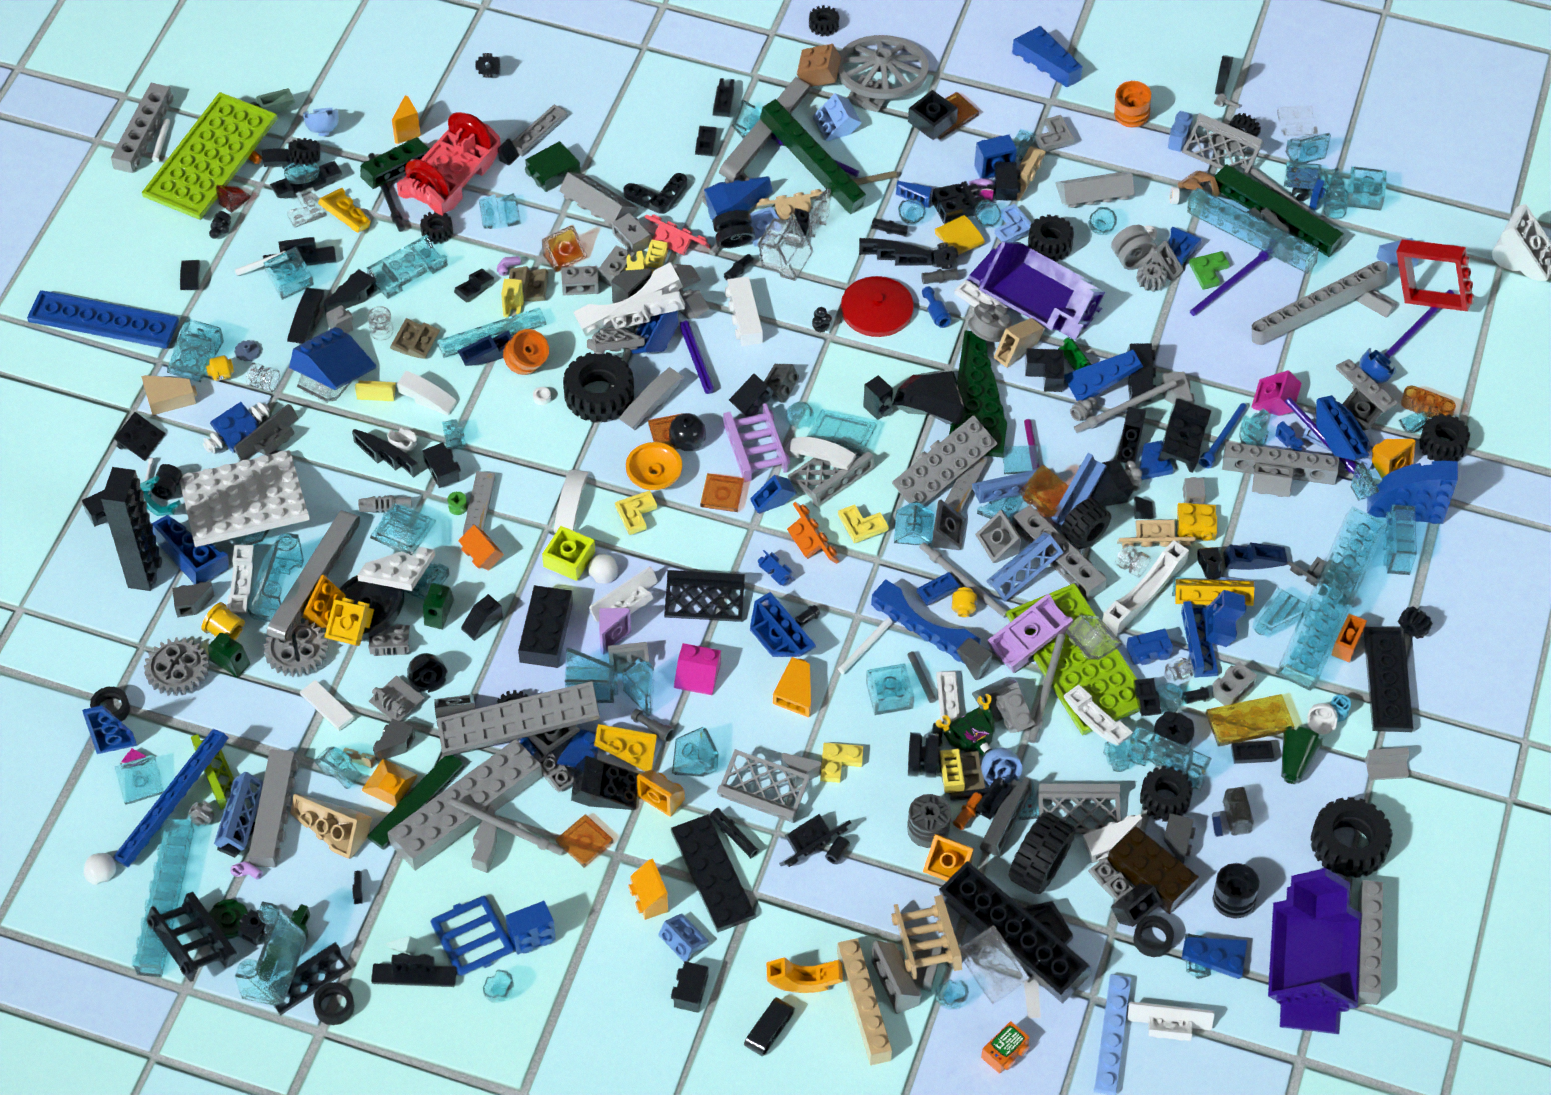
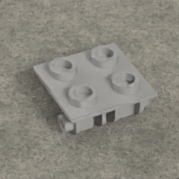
M398 624L389 626L381 633L369 637L368 649L370 655L384 656V648L386 656H388V648H391V655H394V648L396 655H406V653H409L410 625Z
M396 675L383 688L375 687L372 690L373 697L369 702L391 720L393 718L401 721L425 697Z

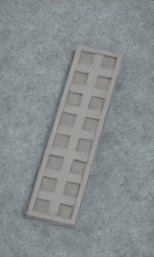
M591 681L437 718L442 754L443 756H448L598 720L600 715L594 684Z

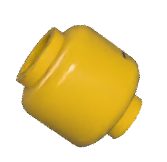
M225 355L211 358L209 365L206 366L208 377L212 376L214 381L229 379L232 373H234L231 358L228 359Z
M966 587L958 588V591H955L952 595V610L958 613L959 617H969V614L974 613L977 609V594L973 592V589Z

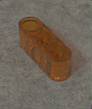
M1413 385L1407 386L1404 389L1401 399L1403 408L1432 418L1434 415L1439 416V414H1444V416L1450 414L1453 417L1456 409V404L1453 400Z

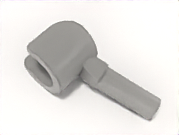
M1223 93L1219 94L1214 101V104L1218 107L1226 104L1238 108L1240 105L1229 101Z

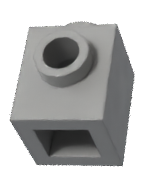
M342 305L326 313L330 329L334 327L340 328L345 333L353 331V316Z

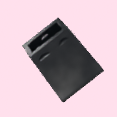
M585 756L575 767L571 801L589 807L635 810L638 795L637 776L639 773Z

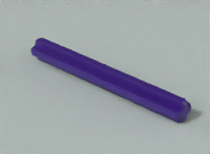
M687 320L681 321L680 329L704 392L706 394L713 393L714 385L690 323Z

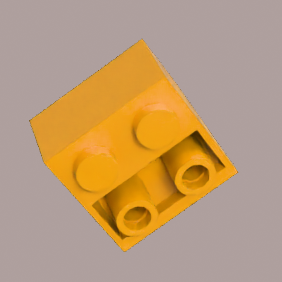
M321 575L302 617L308 620L310 625L315 623L316 627L327 628L334 599L342 601V598H345L346 595L325 575Z

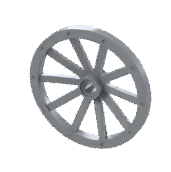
M890 35L862 37L847 44L839 53L841 56L837 74L839 80L846 88L861 96L875 99L902 97L920 88L928 76L929 63L925 53L914 43L900 37ZM877 45L875 52L864 47ZM883 45H892L896 47L889 50L887 48H883ZM902 49H905V50H907L908 52H910V53L913 54V55H894V54H896L897 52H899V51L902 50ZM854 51H859L863 54L868 55L862 57H848ZM899 61H919L921 70ZM867 62L848 72H845L843 67L844 63ZM894 66L918 76L909 83ZM872 67L861 85L850 78ZM890 70L904 86L888 89L887 71ZM877 71L881 72L883 89L867 87Z

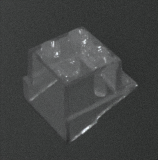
M793 214L790 215L787 221L773 218L771 223L766 226L765 233L759 238L757 243L762 267L780 273V277L792 281L797 280L813 253L808 237L803 234Z

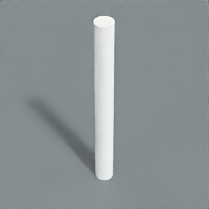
M887 617L838 668V671L844 674L893 623L892 620Z

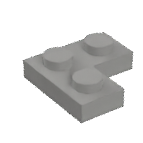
M1061 115L1046 118L1044 124L1049 132L1036 135L1035 137L1039 148L1044 151L1074 144V137Z

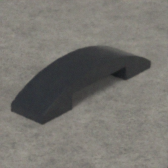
M332 161L319 166L318 172L290 182L284 178L270 183V187L277 198L300 197L331 184L342 175V171L337 163Z

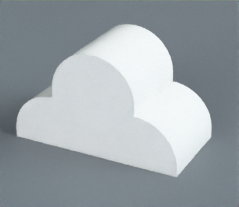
M1523 204L1515 209L1511 219L1506 224L1492 251V257L1500 267L1510 271L1521 270L1524 275L1533 280L1546 281L1551 274V241L1527 204Z

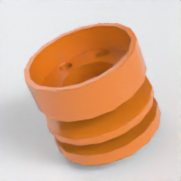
M1131 80L1122 83L1116 89L1114 116L1121 125L1138 127L1145 124L1150 118L1152 93L1145 83Z

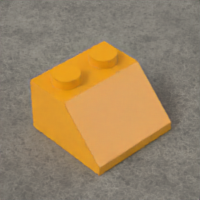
M649 770L637 776L638 797L669 817L674 814L685 800V790L678 783L669 781L664 774Z
M652 858L630 876L631 884L628 885L631 896L636 897V909L639 914H643L645 920L668 912L667 890Z

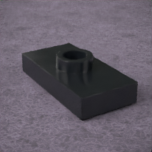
M1271 741L1231 744L1234 764L1274 761Z

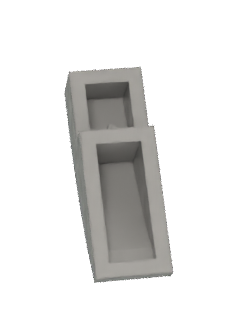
M490 805L486 813L496 817L494 806ZM483 820L473 836L475 851L471 861L472 868L488 873L496 851L497 827Z

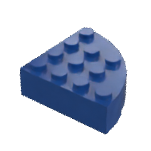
M1432 461V464L1421 466V463L1399 468L1382 478V482L1375 484L1371 488L1367 496V516L1443 524L1458 481V461Z

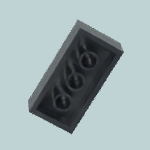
M534 585L518 649L519 663L558 668L573 606L572 590Z

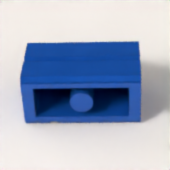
M1164 628L1128 637L1126 648L1134 665H1146L1152 660H1165L1169 658L1172 654L1173 645Z

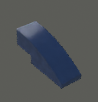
M509 330L494 338L488 335L458 350V353L465 366L493 362L503 358V350L512 336Z
M1252 542L1247 547L1230 544L1223 552L1226 569H1266L1284 566L1288 563L1285 547Z

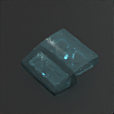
M514 193L497 198L494 194L479 199L484 229L505 228L521 224L517 198Z

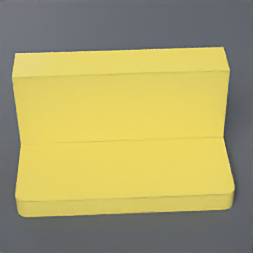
M359 380L355 384L357 400L394 401L396 382Z

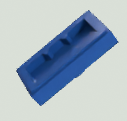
M948 572L917 588V593L928 606L957 591L960 585L951 573Z

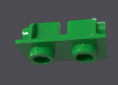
M1067 337L1064 339V345L1058 349L1064 350V357L1074 370L1092 365L1072 338Z

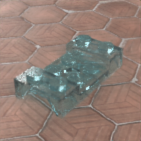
M426 234L368 266L366 269L367 274L376 279L377 288L389 299L402 292V286L429 271L434 274L447 267L448 263L447 256L445 254L441 256L435 250L429 236ZM404 263H411L409 266H403Z
M1138 726L1131 737L1127 759L1137 765L1145 767L1147 762L1150 761L1156 766H1166L1169 769L1172 766L1175 767L1174 770L1176 771L1178 769L1182 770V774H1187L1189 777L1188 781L1191 780V788L1200 791L1207 779L1205 775L1212 760L1211 757Z

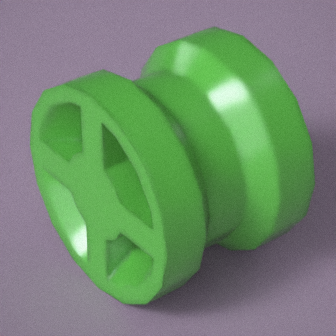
M459 491L449 494L447 499L449 512L453 515L464 514L467 511L466 495Z

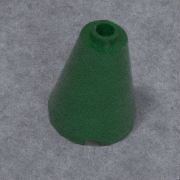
M1288 726L1283 733L1281 777L1284 778L1286 783L1296 784V782L1302 780L1320 750L1324 739H1319V734L1310 729L1298 726L1297 730L1291 729L1292 726Z

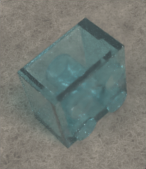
M1351 166L1346 206L1382 211L1386 193L1387 170Z
M296 247L263 262L265 271L281 300L314 285L313 277Z
M905 663L866 671V685L874 716L913 709L914 693Z

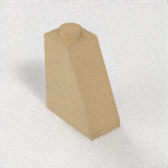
M1032 318L1006 328L993 358L1006 368L1010 367L1026 353L1027 348H1032L1039 342L1045 328Z
M141 376L152 416L196 404L195 396H198L195 385L191 386L189 379Z

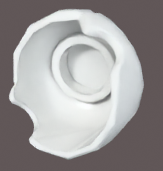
M400 428L398 432H394L391 429L387 434L388 442L405 453L413 450L417 445L416 434L411 430Z
M600 554L594 556L589 561L588 572L596 583L607 584L614 581L618 576V566L612 556Z
M1314 704L1309 709L1307 715L1308 727L1320 735L1330 734L1336 728L1337 712L1330 704Z
M95 853L89 856L84 864L83 872L86 881L93 885L103 881L108 882L116 871L114 858L106 853Z

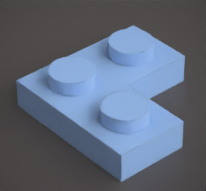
M1015 204L1000 210L999 215L1006 224L996 228L995 235L1001 242H1013L1029 234L1031 222Z

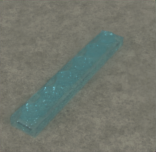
M539 307L437 340V345L443 358L459 354L458 350L488 335L494 338L509 330L511 336H514L518 331L535 329L545 326L547 323Z

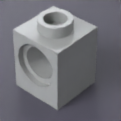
M1185 478L1182 488L1184 503L1204 504L1206 497L1204 478Z

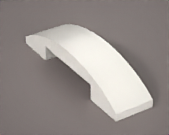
M813 437L792 438L784 448V453H788L790 457L800 458L801 455L830 461L832 467L845 470L850 468L856 458V454L840 445Z
M569 469L558 504L554 526L555 533L560 526L574 531L577 520L576 514L582 491L585 488L588 472Z
M234 545L233 573L227 609L232 613L247 614L253 581L254 545Z
M1079 684L1064 695L1065 700L1080 719L1095 733L1110 743L1119 746L1133 735V732L1120 720L1115 722L1092 702V696Z

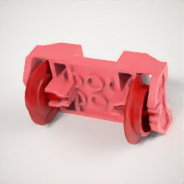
M455 112L448 118L449 129L421 160L414 159L406 164V176L397 183L398 196L405 199L415 198L427 204L435 213L442 216L445 212L451 211L463 199L462 188L475 173L480 176L486 173L492 166L498 154V148L501 146L499 135L488 124L483 123L472 114Z

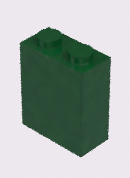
M561 141L525 159L526 174L532 177L536 185L545 192L561 185L568 172L581 174L580 161Z

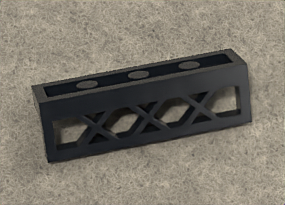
M334 942L265 987L266 997L281 1016L316 993L321 986L333 982L351 970V966L342 956L340 947ZM337 960L344 966L338 971L330 970L331 964ZM317 973L325 974V978L321 982L312 981L313 976ZM299 985H307V990L303 994L295 993V989ZM282 996L290 997L289 1003L283 1007H280L276 1002Z

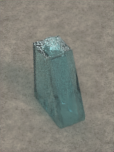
M1278 587L1254 618L1252 629L1257 634L1270 638L1307 620L1312 606Z

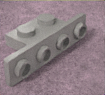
M1347 359L1336 365V370L1353 384L1352 388H1357L1382 412L1385 413L1397 407L1398 402L1352 360Z

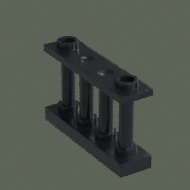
M194 892L187 893L182 906L160 914L155 906L150 908L146 919L148 926L153 929L180 967L181 973L190 982L194 981L200 967L215 961H220L225 968L233 965L237 955L236 950ZM184 914L192 921L172 930L166 923V921ZM193 930L199 931L203 938L184 945L177 938V936ZM205 945L210 946L214 952L195 961L188 954V952Z

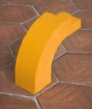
M785 957L766 962L767 982L781 990L795 993H815L827 991L828 986L843 982L842 962L839 960L816 966L796 965Z

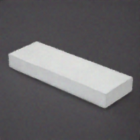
M968 280L961 283L954 291L955 295L973 307L979 303H985L996 307H1003L1008 312L1007 306L983 293Z
M956 671L936 672L940 720L944 724L943 715L949 716L951 722L961 717Z
M316 680L300 691L301 696L338 731H341L354 720V716Z

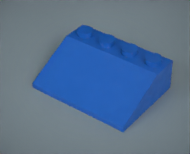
M334 327L293 348L289 368L333 390H337L376 369V364L350 334Z

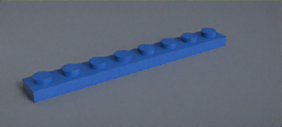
M216 729L211 730L113 856L116 862L129 867L136 860L142 849L148 845L149 840L161 828L163 822L174 811L181 799L186 796L188 790L199 779L201 773L212 762L215 755L224 747L229 739L225 733Z

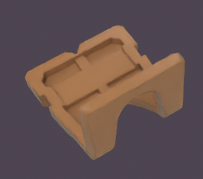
M1196 170L1178 182L1179 188L1197 190L1203 205H1206L1220 194L1215 177L1203 171ZM1211 181L1212 194L1210 197H1207L1199 183Z

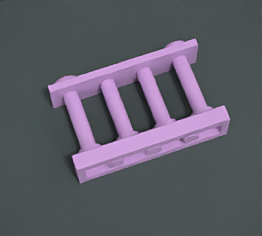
M766 403L763 404V414L736 419L732 417L731 411L723 413V424L744 482L751 481V473H754V470L781 464L783 472L786 473L788 464H790L789 455L784 453L773 423V412L768 409ZM765 421L767 426L766 429L744 434L737 431L740 426ZM769 435L773 442L752 448H746L742 445L743 441ZM776 450L778 456L777 458L755 463L749 462L747 459L750 455Z

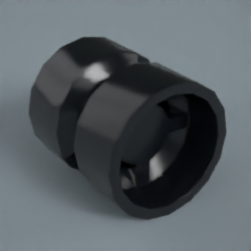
M160 465L156 476L160 479L157 483H154V488L151 492L156 497L164 500L174 498L177 491L176 486L179 485L183 473L173 465Z

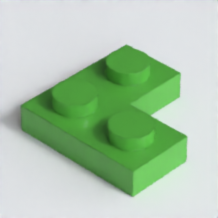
M1223 251L1189 260V265L1202 290L1219 286L1220 280L1215 272L1229 269L1230 265Z

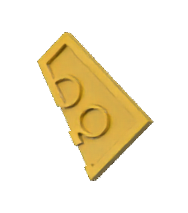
M343 187L319 199L318 204L357 233L370 226L371 221L360 208H356L353 205L354 201L351 197L345 195Z
M598 724L594 745L646 772L652 770L657 735Z

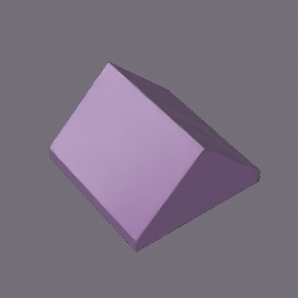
M599 608L601 654L604 655L608 652V646L616 645L631 632V617L628 608Z

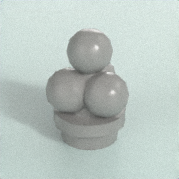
M1090 397L1086 400L1077 401L1072 405L1070 415L1076 421L1085 420L1092 416L1093 411L1091 408L1096 407L1097 400L1094 397Z
M1128 461L1125 464V472L1135 488L1134 491H1138L1142 485V479L1140 478L1142 471L1136 468L1137 465L1134 461Z

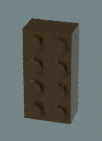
M1137 826L1109 851L1108 862L1118 873L1121 872L1125 879L1135 887L1139 883L1154 886L1163 902L1160 907L1169 915L1197 887L1199 876Z

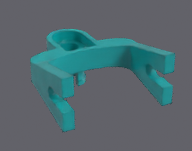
M158 476L140 483L141 490L144 492V501L147 502V509L156 516L174 515L176 512L175 508L181 504L180 500L162 507L151 498V493L148 495L149 490L154 488V483H157L160 479Z

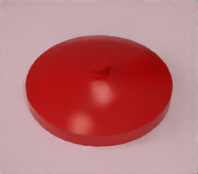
M870 276L855 281L845 290L841 300V313L845 322L856 332L871 337H885L898 333L908 325L913 315V299L908 289L898 281L888 277Z

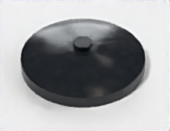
M358 575L349 579L339 588L346 595L345 598L354 600L353 604L357 605L359 601L370 604L369 608L374 609L370 628H364L362 639L375 636L387 629L397 619L403 608V589L358 581Z

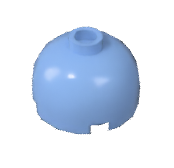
M333 108L314 109L312 114H309V111L303 113L304 122L308 130L318 133L319 136L329 135V131L337 127V108L334 110Z
M1004 747L990 750L982 759L981 764L983 777L989 786L993 783V779H996L998 776L1005 783H1010L1013 779L1018 780L1023 769L1019 757L1012 750Z

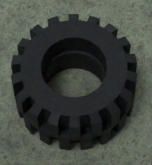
M1042 215L1040 219L1036 218L1034 223L1030 225L1028 247L1056 262L1059 259L1063 260L1065 256L1068 257L1072 250L1073 226H1070L1071 223L1065 221V218H1059L1058 215Z
M1444 414L1432 416L1424 424L1419 440V447L1423 455H1427V459L1434 461H1459L1461 457L1463 458L1470 440L1468 426H1464L1465 422L1463 420L1460 421L1456 416L1451 417L1450 414H1447V416H1444ZM1439 437L1447 438V439H1449L1450 441H1444V440L1440 439Z
M1088 498L1070 511L1062 524L1061 533L1077 548L1085 549L1095 543L1107 530L1112 518L1111 513L1094 498Z
M1161 766V769L1156 767L1153 769V772L1149 771L1140 792V804H1142L1144 811L1147 810V815H1153L1155 820L1160 818L1162 822H1167L1170 813L1179 816L1187 813L1193 788H1191V780L1188 781L1189 777L1187 774L1183 775L1182 770L1178 769L1176 771L1174 770L1175 767L1170 766L1169 769L1166 766ZM1162 789L1169 790L1176 797L1164 798L1156 791Z

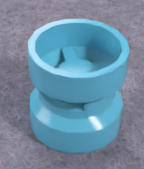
M1345 695L1334 696L1330 705L1336 709L1337 721H1344L1348 716L1351 701Z

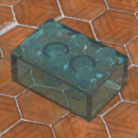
M1392 505L1390 512L1386 513V523H1383L1382 534H1385L1386 537L1383 540V550H1386L1383 565L1387 567V574L1410 575L1417 555L1415 506Z

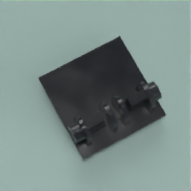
M134 412L114 437V440L117 441V448L120 450L127 448L145 461L166 433Z

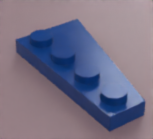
M1131 350L1064 374V379L1077 401L1086 400L1100 394L1142 368L1143 365L1135 351Z

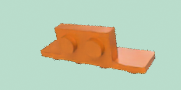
M795 501L793 506L801 518L787 528L791 537L807 559L822 548L826 556L837 564L839 562L836 557L838 555L837 551L831 545H828L827 536L818 530L819 524L808 515L810 513L809 509L804 504L800 505Z

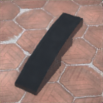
M859 238V255H877V260H895V266H931L932 252L898 241Z
M306 288L295 312L287 342L303 344L308 340L315 327V319L320 311L324 290Z
M357 429L352 430L354 443L377 464L384 460L395 471L402 467L413 478L419 474L418 462L401 449L372 434Z

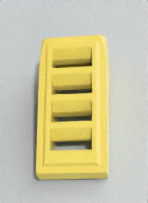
M650 241L645 259L647 269H649L648 267L660 268L664 266L668 254L667 242Z
M940 750L944 793L964 791L965 783L960 750ZM956 757V760L945 761V758ZM957 765V767L954 768H946V766ZM947 774H958L957 776H947Z

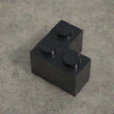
M1027 348L1025 376L1044 377V392H1062L1064 383V350Z

